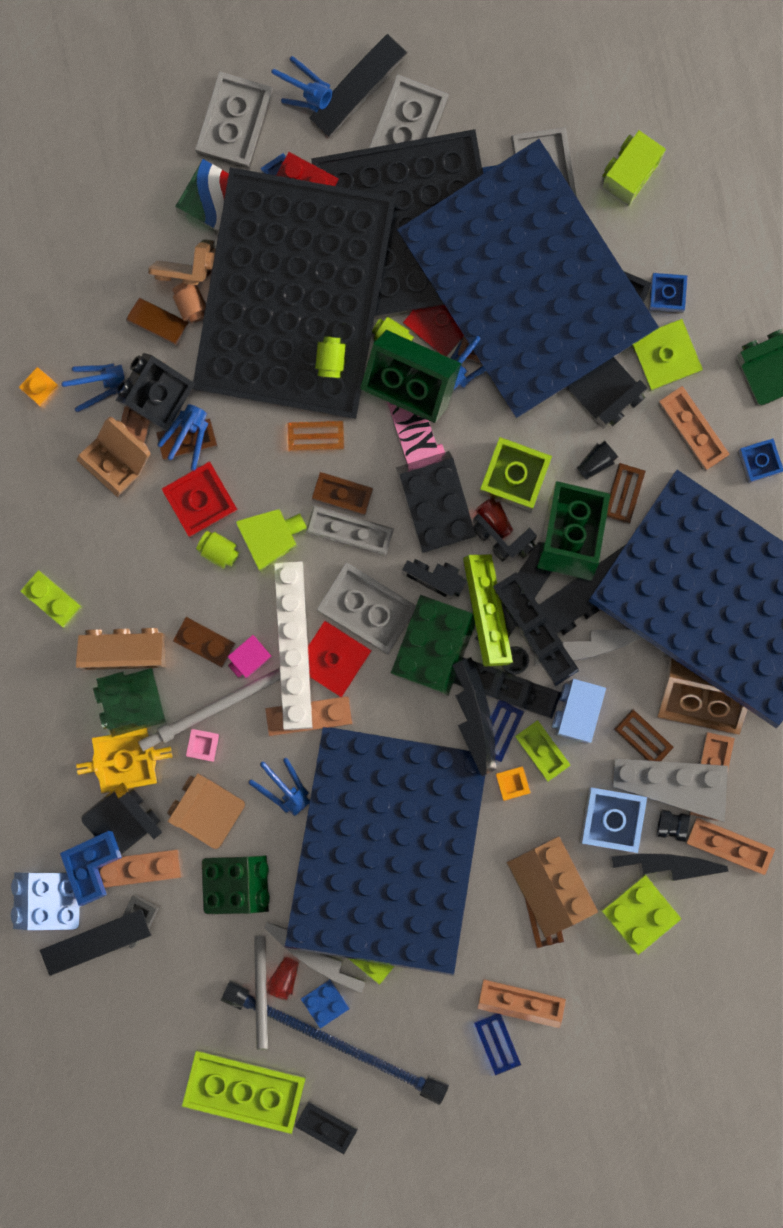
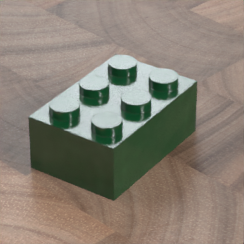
M385 330L373 343L360 390L436 423L448 409L461 363L389 330Z
M559 481L555 482L549 498L537 568L592 581L600 561L610 500L609 493Z
M420 594L391 674L397 678L449 696L457 675L452 665L463 659L476 625L474 614Z

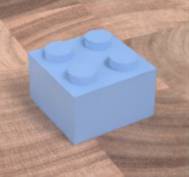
M577 679L570 680L569 684L565 683L559 701L564 702L561 711H556L552 723V728L556 729L555 735L586 744L591 743L606 688Z
M589 788L580 843L638 853L647 797Z

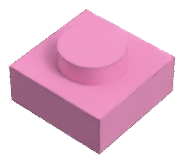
M191 729L186 756L214 762L220 734Z

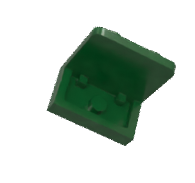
M782 329L767 335L768 340L758 344L757 340L743 345V351L736 357L753 396L760 406L783 397Z
M267 855L204 858L202 860L204 912L206 914L269 912L270 895L268 892L269 867Z

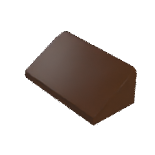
M140 297L126 318L127 323L175 347L178 346L189 324L188 321H183L182 318Z

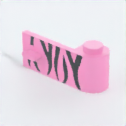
M387 402L403 449L406 464L445 452L442 444H436L428 420Z

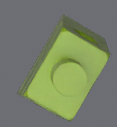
M280 509L236 522L260 572L296 548L297 544L292 535L307 528L300 513L284 520Z

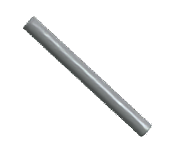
M255 936L257 1050H267L265 936Z

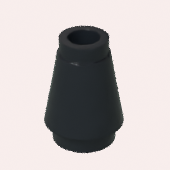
M604 440L600 444L596 443L576 468L588 480L590 477L614 465V461L619 456Z

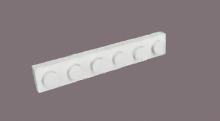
M303 562L274 563L284 730L313 729Z

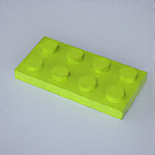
M196 1050L182 1107L292 1134L306 1077Z

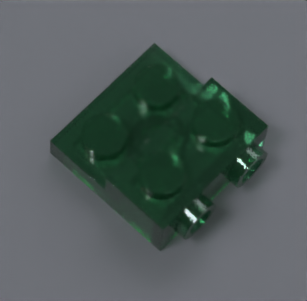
M153 668L125 675L124 672H119L96 679L98 687L93 688L97 704L102 703L104 712L99 713L103 729L108 728L112 737L166 722Z

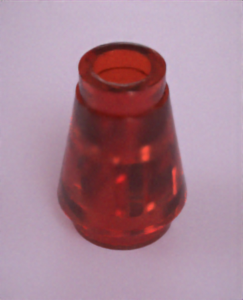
M493 497L475 509L477 514H480L502 539L514 530L500 501L496 502Z
M284 957L266 984L268 986L267 993L287 1001L289 995L293 994L299 962Z

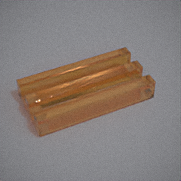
M343 421L288 423V450H344ZM338 428V433L294 434V429ZM338 439V443L294 444V440Z

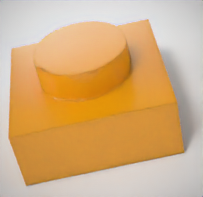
M38 367L19 386L40 407L59 387Z
M523 766L496 774L503 801L530 794Z

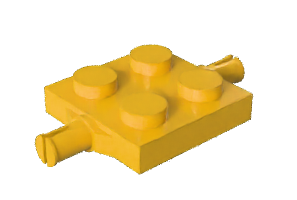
M148 728L92 738L93 761L76 763L77 769L88 767L87 769L77 770V773L81 775L95 772L99 779L101 794L111 792L122 782L128 789L157 784L156 761L173 758L172 753L161 755V753L172 751L171 746L160 749L151 747L142 751L138 741L149 736Z

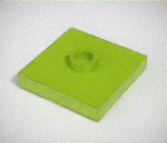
M683 319L659 327V329L632 345L650 391L703 370Z

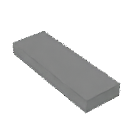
M313 506L306 533L386 556L394 528Z

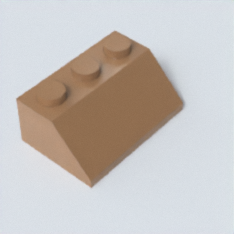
M142 628L141 634H130V629H113V634L102 635V630H85V635H78L76 668L80 670L166 668L165 634L158 633V628Z
M671 657L665 677L658 718L740 735L748 709Z
M559 836L506 862L523 896L525 895L545 938L598 913Z

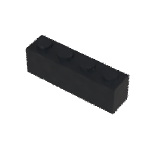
M625 545L599 563L592 581L576 578L539 604L556 633L561 632L564 636L577 627L575 624L577 619L584 616L587 620L600 611L597 606L589 602V599Z

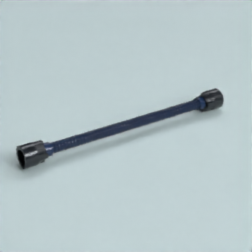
M230 980L220 1001L239 1010L242 1007L256 1010V1000L254 996L249 994L250 990ZM267 1005V1017L273 1018V1020L276 1019L277 1022L279 1021L283 1025H289L290 1028L292 1027L296 1031L299 1030L300 1033L302 1032L306 1036H312L313 1039L315 1038L319 1042H325V1045L328 1044L329 1047H335L336 1050L338 1049L342 1053H348V1056L351 1055L355 1059L358 1058V1060L364 1061L367 1065L371 1064V1067L374 1066V1068L384 1071V1073L387 1072L388 1075L390 1074L394 1078L397 1077V1079L400 1078L401 1081L403 1080L407 1084L410 1083L411 1086L413 1085L416 1090L420 1091V1096L438 1105L442 1103L449 1084L431 1076H428L427 1079L422 1076H413L412 1073L410 1074L406 1070L403 1071L402 1068L400 1069L396 1065L393 1066V1064L390 1065L389 1062L387 1063L383 1059H377V1056L374 1057L373 1054H367L366 1051L364 1052L360 1048L357 1049V1047L354 1048V1045L351 1046L347 1042L344 1043V1041L338 1040L335 1036L331 1037V1034L328 1035V1033L322 1032L318 1028L315 1029L314 1026L312 1027L308 1023H302L301 1020L299 1021L295 1017L292 1018L289 1014L286 1015L285 1012H279L278 1009L276 1010V1008Z

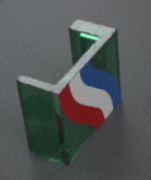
M202 159L175 206L177 213L186 218L189 215L219 232L229 173Z

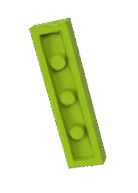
M492 554L467 555L463 558L483 665H508L513 660L502 604L493 589V586L497 584Z

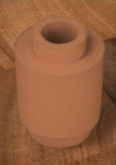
M184 283L175 286L172 289L174 293L172 298L183 321L190 320L191 324L203 320L206 302L198 286Z

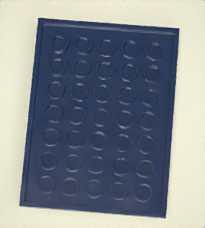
M540 139L529 144L397 229L468 343L470 344L476 336L480 337V341L473 350L516 419L659 329L654 318Z
M676 470L589 599V602L771 726L778 728L783 721V541L679 470Z
M323 727L285 948L454 976L485 782V775L481 776L470 751Z

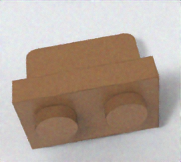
M203 239L195 246L193 265L156 261L148 268V274L155 275L154 279L171 281L172 277L182 279L184 284L198 285L199 281L203 282L211 274L216 250L214 248L215 241Z
M108 417L97 438L78 455L76 460L118 497L140 476L151 453L146 444L128 432L122 422L115 420L113 417Z
M197 773L195 778L190 775L182 788L186 793L180 802L175 799L167 812L171 816L168 822L177 828L183 829L213 849H218L243 811L245 802Z

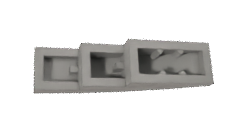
M630 629L590 630L589 641L563 642V646L573 661H579L617 650L642 637ZM534 655V666L541 665Z
M266 922L264 928L285 948L287 928ZM285 948L310 968L339 984L362 993L365 980L340 972L343 960L326 954Z

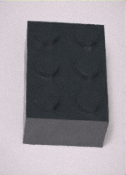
M450 451L396 467L422 553L476 537L454 458Z

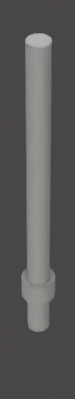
M280 668L169 726L166 723L157 728V732L138 741L142 751L162 741L165 744L174 739V735L281 680Z

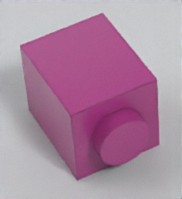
M252 635L228 656L232 661L228 666L238 678L244 675L248 679L268 662L272 656L256 637Z

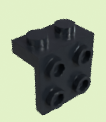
M614 357L569 385V391L603 429L608 424L613 427L625 417L622 412L630 405L633 409L646 398L643 393L648 388L641 380L636 382Z
M477 514L473 519V527L477 536L482 541L488 539L493 544L492 552L502 562L507 560L511 564L518 556L524 559L536 546L534 542L537 535L530 527L508 546L480 514Z
M123 782L81 817L82 823L94 837L107 831L113 832L121 854L147 833L153 839L163 833L159 826L161 819L151 808L147 811L141 804L144 800L134 788L129 790Z

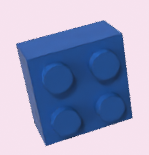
M653 273L651 276L649 310L683 313L686 305L688 275Z
M774 438L738 450L748 483L783 473V466Z
M331 979L301 998V1001L320 1029L350 1009Z

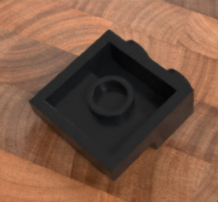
M143 353L142 356L138 355L130 365L132 373L128 380H122L117 386L116 394H118V397L115 401L135 414L144 417L162 430L168 431L196 383L153 355Z
M414 559L413 563L408 560L406 561L402 569V575L449 600L452 599L453 595L459 597L467 582L466 579L462 578L463 576L459 575L460 570L447 562L443 566L437 564L433 573L428 571L430 566L417 559Z

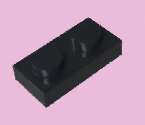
M308 1101L295 1124V1127L342 1154H345L358 1128Z

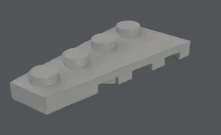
M615 759L613 787L725 822L728 766Z

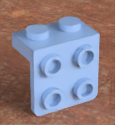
M14 872V879L11 883V891L14 895V907L11 910L13 929L74 930L78 928L79 906L67 873Z

